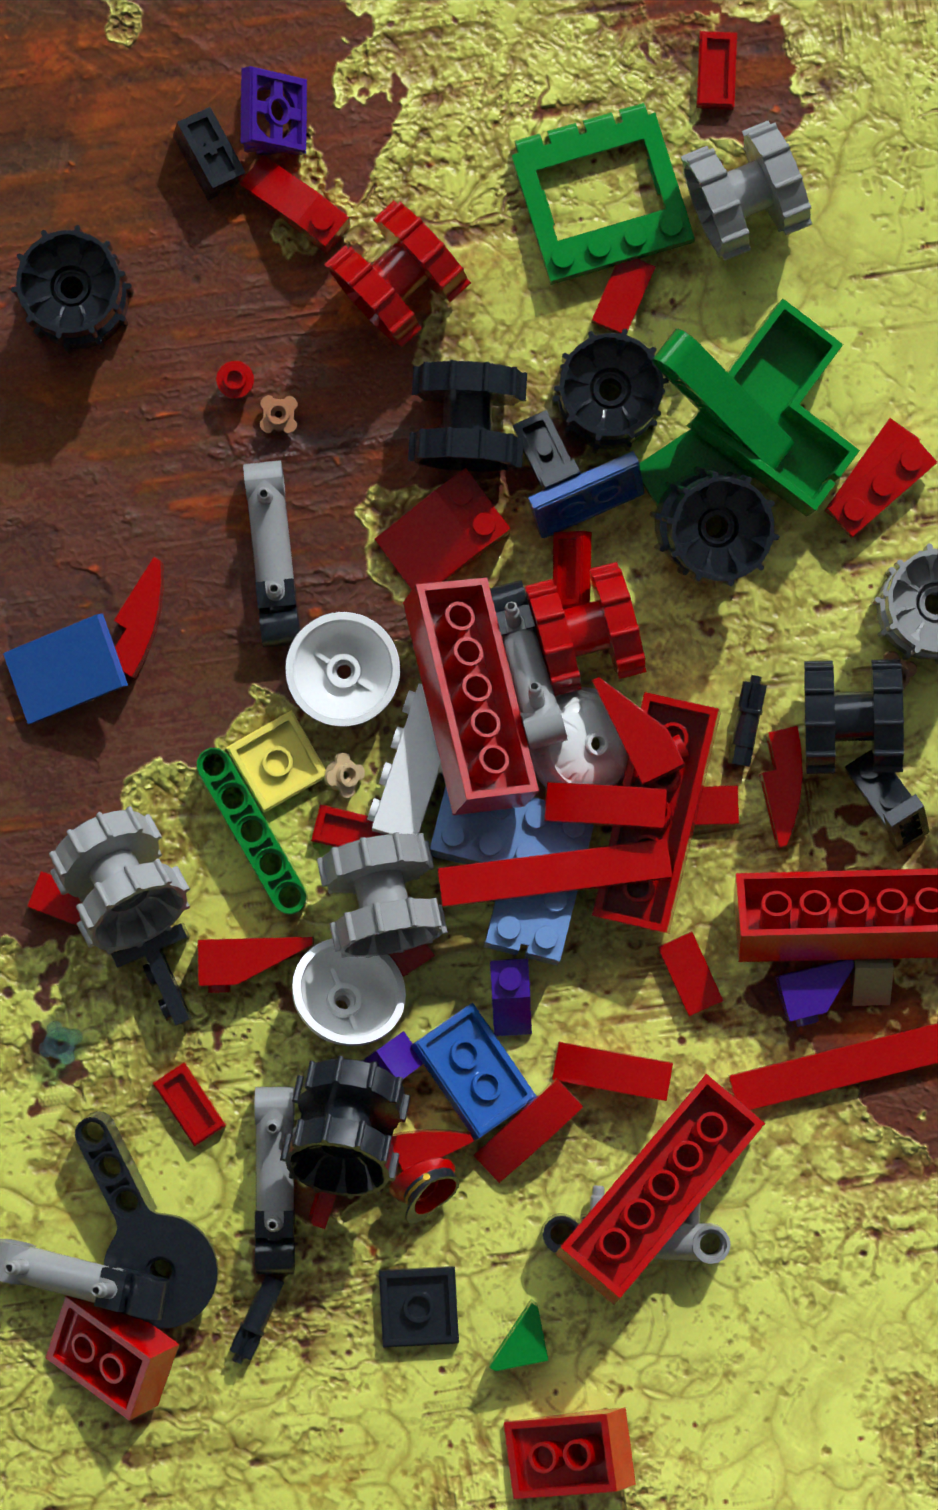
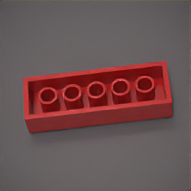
M488 578L416 584L404 600L403 605L452 814L461 815L525 807L539 792Z
M644 692L641 709L666 727L672 737L679 734L689 755L683 757L686 767L648 786L642 784L629 757L622 786L667 789L665 826L662 829L613 826L608 846L667 839L672 878L598 888L592 916L670 934L721 712L718 708Z
M938 868L735 874L733 902L738 962L938 958Z
M705 1074L561 1245L555 1255L615 1305L766 1123L709 1075Z

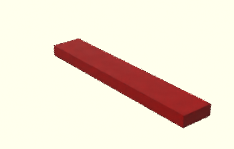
M667 839L437 869L442 908L672 878Z
M938 1023L728 1075L733 1096L749 1110L938 1063Z

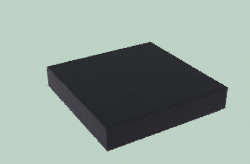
M455 1265L379 1270L383 1348L459 1343Z

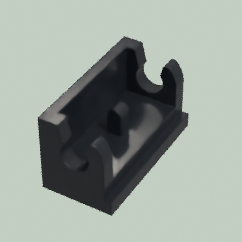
M211 107L177 122L173 137L207 200L209 201L217 197L220 190L230 185L232 189L238 185L241 177L246 172Z

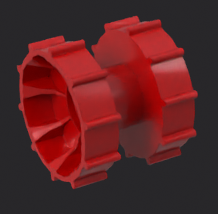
M393 200L373 219L381 231V235L391 245L390 248L370 264L352 247L348 249L345 245L324 265L329 270L333 280L375 328L381 331L394 345L398 344L402 348L422 329L415 314L405 304L404 301L425 284L439 295L443 301L447 299L449 302H452L471 282L468 280L464 268L446 248V245L425 225L422 219L417 217L401 201L397 204Z
M617 562L589 569L595 601L563 609L553 579L525 586L528 604L555 696L582 689L576 657L608 649L614 671L619 679L647 672L639 626L622 569L618 567Z

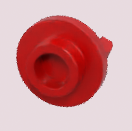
M229 361L219 369L216 382L223 395L231 399H240L251 392L254 386V375L247 364L241 361Z

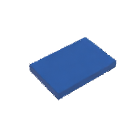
M634 451L528 498L536 528L541 538H547L553 535L554 532H560L640 497L645 492L639 461Z
M96 614L3 653L28 724L39 722L128 686L103 614Z
M473 1002L411 1045L475 1140L481 1138L536 1097V1094Z

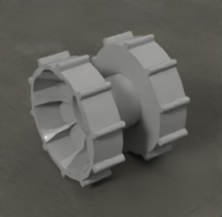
M765 121L742 131L744 136L743 149L748 164L727 172L724 169L714 148L708 149V146L681 156L683 176L688 187L692 205L696 210L706 237H708L717 256H722L724 261L751 250L749 245L750 233L746 226L745 217L762 210H766L769 213L778 232L784 231L785 235L812 225L810 219V209L812 207L807 197L802 180L803 177L790 151L789 144L786 143L776 123L770 124L769 121Z
M929 543L923 548V551H919L906 562L898 560L894 567H890L885 571L888 578L881 587L879 596L874 598L871 603L872 605H877V618L881 628L878 637L885 636L892 646L903 653V660H907L910 657L934 659L935 663L938 664V615L929 613L925 607V599L928 595L938 596V549H933V545Z
M131 806L121 811L105 814L99 812L96 814V817L84 822L74 830H67L68 835L59 843L55 851L49 853L54 866L50 873L61 894L69 893L74 897H79L80 901L83 902L76 906L81 918L77 925L89 948L97 946L100 949L106 950L108 954L116 950L135 946L140 948L143 946V943L155 938L165 930L170 931L172 929L171 925L180 917L183 911L190 908L186 892L190 888L178 866L171 868L161 863L160 859H156L162 856L158 840L162 836L150 814L143 816L133 811Z
M395 832L389 835L370 838L363 837L360 840L339 847H333L323 857L317 858L322 887H328L329 894L337 892L357 895L359 909L343 913L344 916L340 917L336 922L329 923L335 952L340 951L342 958L348 956L370 958L396 952L402 953L404 950L433 943V940L441 934L448 933L442 905H438L437 898H412L407 895L406 882L418 880L428 870L434 869L429 841H424L423 833L415 835Z

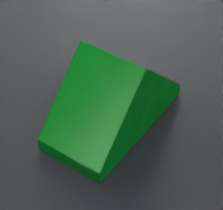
M530 1299L490 1359L489 1368L492 1370L500 1371L549 1361L538 1304L534 1300Z

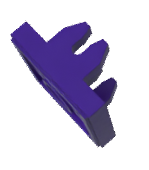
M252 66L241 68V144H244V152L257 151V155H272L281 152L297 156L306 154L307 79ZM270 90V97L266 101L257 100V91ZM283 92L286 94L288 101L283 97ZM274 100L278 101L283 108V117L280 121L275 119L271 111V105ZM257 113L264 114L266 120L270 123V138L259 128ZM292 120L291 128L286 137L283 138V125Z

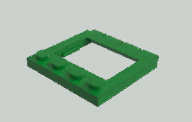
M644 103L618 110L621 123L618 124L615 123L612 112L583 120L585 133L581 135L576 123L547 131V136L550 144L547 145L543 144L540 133L514 141L517 153L512 155V162L550 285L695 242L693 230L656 113L648 114ZM642 139L648 156L646 162L657 196L660 195L664 209L558 241L545 191L541 188L536 170Z

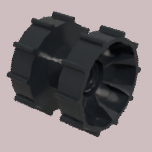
M76 225L74 230H61L50 234L46 230H42V237L33 243L24 255L17 254L20 264L17 270L16 286L11 288V292L15 297H19V303L28 314L26 322L30 327L36 325L34 333L39 339L45 336L53 343L63 346L68 354H71L73 349H86L97 345L100 349H104V342L112 337L121 325L128 326L126 314L129 306V294L134 293L132 285L126 283L128 280L126 273L118 267L120 261L117 255L111 254L113 247L110 241L102 243L95 237L83 233L79 225ZM69 283H81L83 291L80 296L74 299L64 296V289Z
M623 329L621 334L605 333L594 335L590 331L587 340L580 343L570 354H562L561 361L564 364L560 365L559 385L554 387L553 394L555 396L552 397V405L558 406L561 420L566 427L564 435L569 436L572 434L580 442L593 447L592 452L594 454L598 452V449H616L624 447L626 451H630L632 443L641 438L649 428L651 430L656 429V420H659L661 416V411L658 410V407L665 394L664 388L668 386L669 380L663 378V374L652 362L657 349L656 347L649 349L639 340L628 336L627 329ZM612 383L619 388L620 396L616 400L607 401L601 397L599 388L603 384Z
M450 360L423 362L420 366H413L412 395L422 398L423 401L444 403L442 428H420L415 433H409L408 461L419 464L422 467L446 469L448 471H462L467 468L468 471L495 472L522 468L524 439H519L511 433L506 434L491 431L493 406H515L520 401H526L527 373L521 372L517 367L490 362Z
M696 466L694 467V473L683 476L674 483L665 482L667 490L661 497L656 512L652 511L649 515L655 518V533L658 544L654 548L664 552L672 562L679 566L677 569L678 573L687 575L691 572L690 578L696 581H700L704 577L714 581H723L724 584L733 586L735 579L746 576L755 569L761 571L764 569L761 563L769 553L773 540H779L780 536L774 533V518L771 507L775 505V502L765 499L762 493L750 484L751 477L741 475L737 479L738 475L730 471L726 475H722L712 470L705 472L704 468ZM718 515L722 522L721 530L716 535L709 536L706 531V523L709 518Z
M900 659L871 660V691L834 692L833 661H804L806 774H835V742L872 741L874 773L903 772L904 717L902 663H900Z
M343 1056L317 1063L309 1061L308 1069H306L304 1075H298L296 1078L292 1102L298 1104L301 1118L297 1120L296 1127L292 1133L285 1134L280 1161L286 1162L289 1178L297 1179L304 1185L315 1189V1193L324 1192L347 1196L348 1199H353L354 1196H365L373 1193L381 1195L387 1183L395 1181L400 1154L394 1152L391 1139L394 1129L397 1128L398 1124L406 1122L410 1095L405 1094L404 1087L402 1086L403 1078L395 1077L388 1071L378 1067L376 1062H371L370 1064L358 1060L344 1059Z

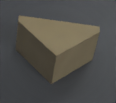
M893 959L853 960L854 968L850 973L851 1006L890 1005L894 972Z

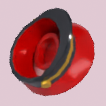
M427 1159L402 1171L396 1176L395 1181H391L390 1194L399 1202L406 1203L408 1206L405 1214V1220L408 1223H417L425 1219L456 1193L459 1188V1180L455 1175V1166L449 1159Z

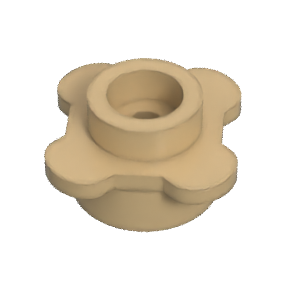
M338 753L335 760L326 768L325 782L330 788L339 790L342 797H352L355 793L354 787L357 782L365 776L364 767L353 763L350 760L349 754ZM344 772L347 773V777L345 779L343 777Z

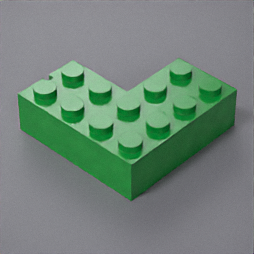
M782 299L774 306L728 368L727 372L795 443L776 470L709 421L699 410H697L686 426L803 515L809 516L818 509L836 484L834 481L842 476L860 451L800 405L843 344L785 299Z

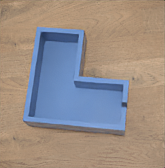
M445 787L430 851L433 857L466 865L583 850L589 847L594 825L544 821L545 800L534 797L525 807L453 815L447 788ZM577 891L495 901L484 947L517 955L520 945H526L528 947L525 951V958L557 966L561 960Z

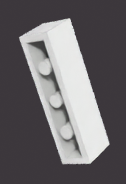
M420 683L416 692L409 690L402 712L409 715L405 727L397 726L391 748L396 749L397 752L393 764L386 762L379 784L384 785L385 789L381 800L373 799L367 820L374 822L372 831L380 834L389 835L395 832H399V834H419L437 780V771L441 762L423 686Z

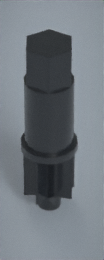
M751 675L750 682L743 681L728 763L750 767L767 685L761 684L762 677Z
M272 1275L265 1276L244 1321L240 1323V1328L229 1349L235 1353L232 1358L234 1362L242 1365L244 1359H252L262 1336L265 1334L264 1329L284 1285V1281Z

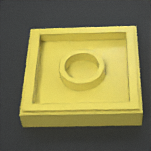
M292 710L226 747L263 813L270 811L325 779L326 769Z

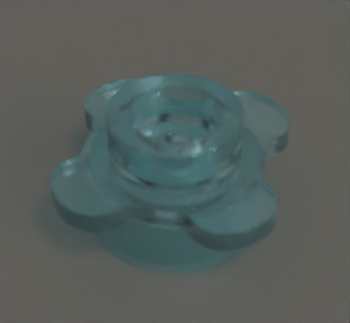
M59 1021L50 1022L46 1028L48 1034L44 1042L39 1045L40 1054L44 1057L52 1056L58 1058L65 1065L72 1063L75 1060L74 1051L76 1045L83 1039L81 1031L76 1028L70 1030L62 1027ZM59 1039L64 1040L63 1046H58L57 1041Z

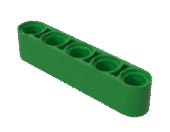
M675 329L652 359L653 364L709 421L776 470L795 445L793 439L696 339L683 330Z
M219 748L204 750L197 759L196 767L198 773L275 907L285 914L300 912L308 902L307 890L234 762L225 751ZM213 755H220L225 761L223 772L217 776H210L205 770L206 760ZM231 788H239L244 795L242 805L236 809L227 808L223 801L225 792ZM252 820L258 821L263 828L261 838L255 842L246 841L242 834L244 825ZM270 853L277 854L282 861L280 871L274 875L266 874L261 867L263 857ZM288 886L296 887L301 894L299 904L293 908L285 907L280 901L281 891Z

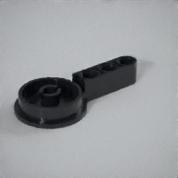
M92 1112L78 1123L75 1129V1138L117 1224L116 1235L107 1249L104 1265L109 1267L120 1266L170 1280L162 1320L132 1317L151 1323L158 1329L183 1325L198 1316L213 1297L218 1282V1261L215 1250L204 1232L192 1222L180 1216L155 1211L157 1206L114 1120L105 1112ZM88 1123H97L102 1127L104 1132L103 1139L95 1140L89 1136L87 1132ZM114 1157L117 1159L121 1166L120 1173L112 1174L108 1172L104 1166V1158ZM130 1191L134 1193L138 1200V1206L135 1208L125 1206L121 1200V1192ZM156 1260H165L171 1265L172 1275L170 1277L163 1276L156 1271Z

